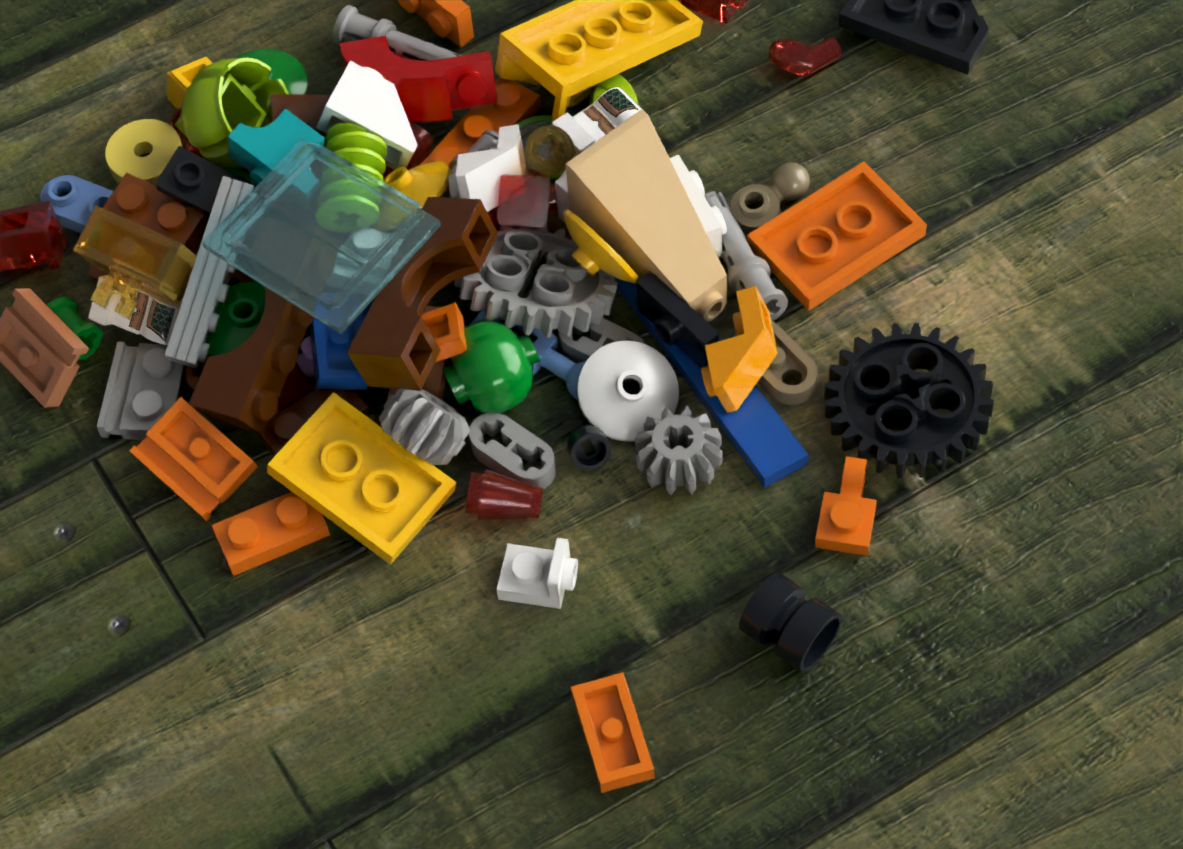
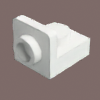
M557 538L554 550L507 544L497 586L498 600L561 609L565 590L573 591L578 571V559L570 558L568 539Z

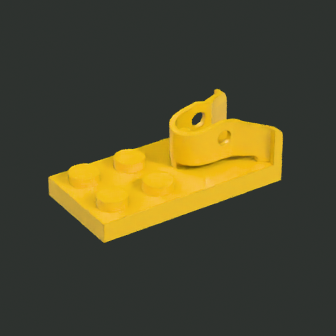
M574 0L500 33L495 73L503 79L545 87L555 96L552 120L555 121L565 114L567 107L575 106L588 97L592 92V86L699 37L703 20L677 0Z

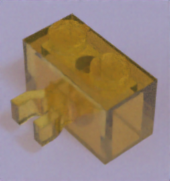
M97 205L73 249L74 252L95 268L109 273V277L97 286L90 300L106 309L110 298L114 294L120 293L121 299L114 311L129 320L136 308V294L140 288L179 305L185 294L197 257L182 243Z

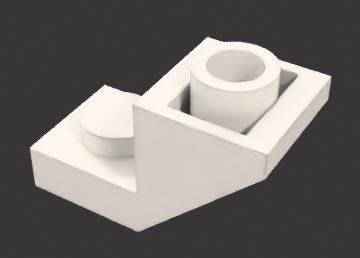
M518 124L499 127L497 146H491L490 150L458 154L456 173L449 174L451 198L481 199L488 212L526 190L527 164Z

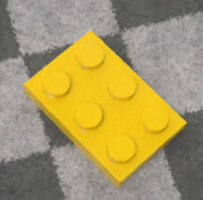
M334 392L267 464V473L390 565L453 494L457 483L425 459L421 460L412 452L406 451L403 446L393 441L392 437L385 433L381 426Z

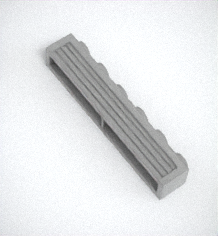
M225 176L222 177L165 352V357L169 361L198 369L200 362H206L210 350V344H207L206 341L209 332L215 333L220 318V315L216 314L219 302H225L230 287L225 282L228 273H234L238 264L239 255L235 254L238 242L243 244L249 228L248 225H245L247 214H253L257 205L258 196L254 195V186Z

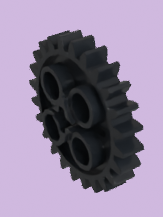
M894 323L891 336L885 337L881 331L874 328L872 329L870 344L856 337L854 338L853 352L842 349L839 352V365H831L829 368V382L825 383L824 399L827 400L825 401V418L831 419V435H842L841 449L848 451L858 447L857 458L868 460L873 457L877 459V473H881L888 464H894L898 478L903 477L907 466H914L918 476L923 478L926 472V464L931 463L938 471L944 473L948 456L961 464L964 462L965 448L976 451L979 447L980 434L987 435L989 417H992L994 400L990 398L993 383L992 381L985 380L987 368L985 364L973 365L975 355L973 348L960 353L957 352L959 337L954 336L943 343L939 341L940 328L936 327L926 337L921 336L919 323H914L910 334H903L899 325ZM915 369H925V370H927V371H929V372H927V373H919V372H916V371H914V370H915ZM867 386H879V387H881L882 389H880V390H870V389H868V388H866V387H867ZM947 409L952 413L942 414L934 410ZM899 426L905 430L891 431L887 427Z

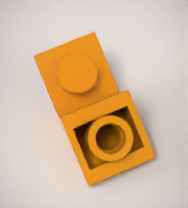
M756 286L736 291L740 312L733 313V322L737 336L705 345L708 366L701 368L703 382L709 397L717 396L727 414L739 409L778 354L770 312Z

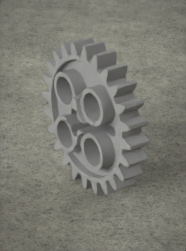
M525 221L520 222L519 229H513L506 222H501L498 236L480 272L454 280V286L461 288L460 299L472 300L470 310H487L486 321H494L501 318L505 320L504 325L507 328L511 329L516 324L523 327L524 334L528 336L534 328L541 329L546 338L551 337L552 329H558L568 337L571 336L573 326L582 332H588L590 323L600 325L603 315L609 316L618 283L614 281L615 277L602 270L591 276L571 256L578 247L573 239L565 238L564 229L561 228L554 234L549 233L546 225L541 223L537 230H532ZM544 259H547V260H546V264H542V265L540 266V268L538 269V267H539V265L541 264V262H542ZM532 288L528 297L524 298L525 292H529Z

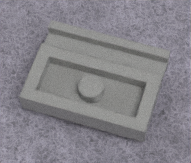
M117 342L97 423V429L101 437L108 438L109 434L122 435L123 439L144 440L147 437V431L180 397L183 398L187 366L166 359L167 345L139 343L138 347L126 346L125 342Z

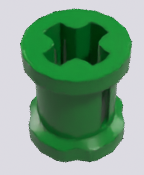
M67 296L59 297L47 304L89 348L86 354L80 355L78 361L92 355L101 344L103 336L101 328L93 322L87 323L78 313V306L72 298Z

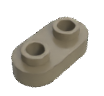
M771 320L778 354L761 376L758 383L780 403L787 405L801 404L809 400L817 389L818 369L816 363L777 323ZM788 380H795L800 384L787 385L784 384V382Z

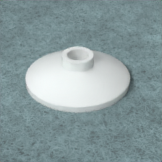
M617 341L599 348L587 359L579 374L577 398L584 417L592 426L602 430L611 439L634 442L637 433L644 432V423L647 416L662 420L661 413L665 406L674 415L679 399V386L672 366L656 349L636 341ZM634 379L640 386V392L635 395L628 394L623 389V380Z

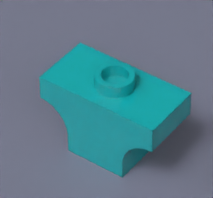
M284 109L267 126L249 127L240 122L229 134V157L250 172L251 179L261 189L268 193H273L275 190L293 205L307 213L317 203L319 181L315 178L312 171L324 157L325 138L287 109Z

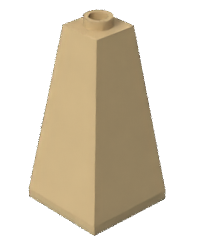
M641 109L566 163L569 210L582 219L608 243L634 270L639 278L648 272L654 273L702 318L710 322L722 312L727 304V274L649 115Z

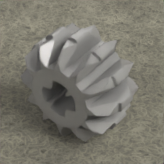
M398 389L395 394H391L383 407L385 409L379 417L383 431L390 435L393 441L403 446L406 451L412 452L419 459H425L432 465H448L452 457L458 455L465 444V438L470 433L465 417L458 414L455 408L446 404L443 399L436 397L429 390Z
M686 405L680 415H673L665 406L661 413L662 420L647 416L644 423V432L637 433L635 438V450L638 451L636 466L640 473H647V482L651 488L665 482L666 491L670 496L676 491L677 486H685L686 490L693 495L696 490V481L710 485L714 478V469L720 468L722 464L723 451L720 450L722 436L718 428H711L707 413L692 418V411Z

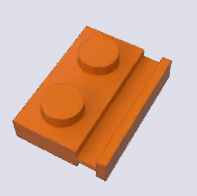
M182 397L147 431V437L137 447L134 445L129 450L137 460L206 522L211 517L213 510L220 503L223 505L258 468L248 455Z

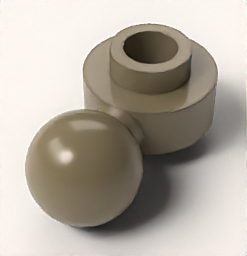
M783 163L774 170L769 187L761 184H751L738 190L731 200L730 209L742 232L747 235L781 214L780 203L783 200L796 201L802 198L810 186V177L807 170L798 163ZM755 202H760L763 204L761 207L757 209H750L747 207L749 204Z

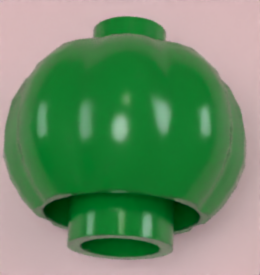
M480 321L465 327L464 336L467 350L462 354L451 357L453 363L442 368L459 405L471 400L476 411L481 413H504L512 410L528 396L533 384L532 365L541 361L530 337L525 334L518 337L515 332L507 328L503 323L495 321Z

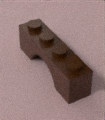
M427 198L347 351L367 386L421 391L441 351L422 318L423 312L431 298L444 286L460 277L480 272L498 236V232L481 199Z
M266 218L248 261V265L261 278L265 289V308L261 321L254 333L241 346L228 353L208 357L189 402V405L212 420L263 435L269 420L275 415L278 407V398L288 374L295 367L299 347L308 326L316 316L317 303L327 280L335 270L336 257L339 253V249L317 230Z

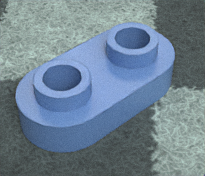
M63 175L50 180L43 187L40 200L41 204L49 203L51 210L43 207L45 214L54 217L58 225L95 239L100 211L113 191L76 176Z

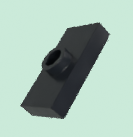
M648 272L637 280L638 311L653 324L658 336L668 345L675 344L700 368L708 366L705 345L718 342L719 332L654 273Z

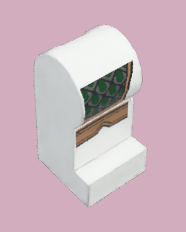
M612 88L572 117L567 112L552 122L553 150L567 163L642 108L621 88Z
M122 271L99 277L88 319L104 326L113 324L137 335L141 334L153 342L168 346L183 298Z

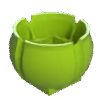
M248 57L222 59L206 66L193 78L182 101L181 116L175 125L205 159L221 167L244 169L243 166L229 157V134L240 122L249 127L269 125L267 101L270 94L289 93L281 78L276 80L269 79L268 75L271 72V67L260 60Z

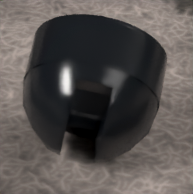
M587 424L571 432L567 440L568 454L574 465L579 469L586 471L596 470L602 467L610 458V442L604 432L595 426ZM590 439L595 451L586 455L582 442Z

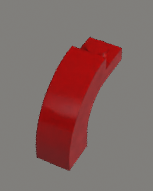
M386 35L339 43L344 71L349 62L352 61L361 67H370L379 72L384 79L395 85L409 122L453 119L452 110L498 103L493 63L489 51L439 60L418 61L401 58L392 53L389 49Z

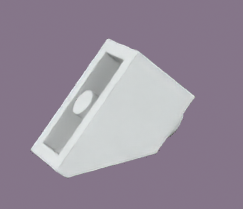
M350 61L330 96L316 128L327 134L329 128L337 123L360 125L366 128L369 133L380 137L387 144L388 151L384 158L385 165L394 170L400 167H407L418 145L395 85L384 79L376 70L370 67H361Z

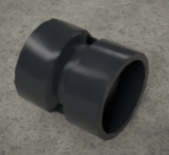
M776 572L759 586L747 603L741 615L739 629L765 647L776 644V655L800 672L805 673L818 663L833 643L841 627L843 615L816 597L806 601L805 589L780 572Z

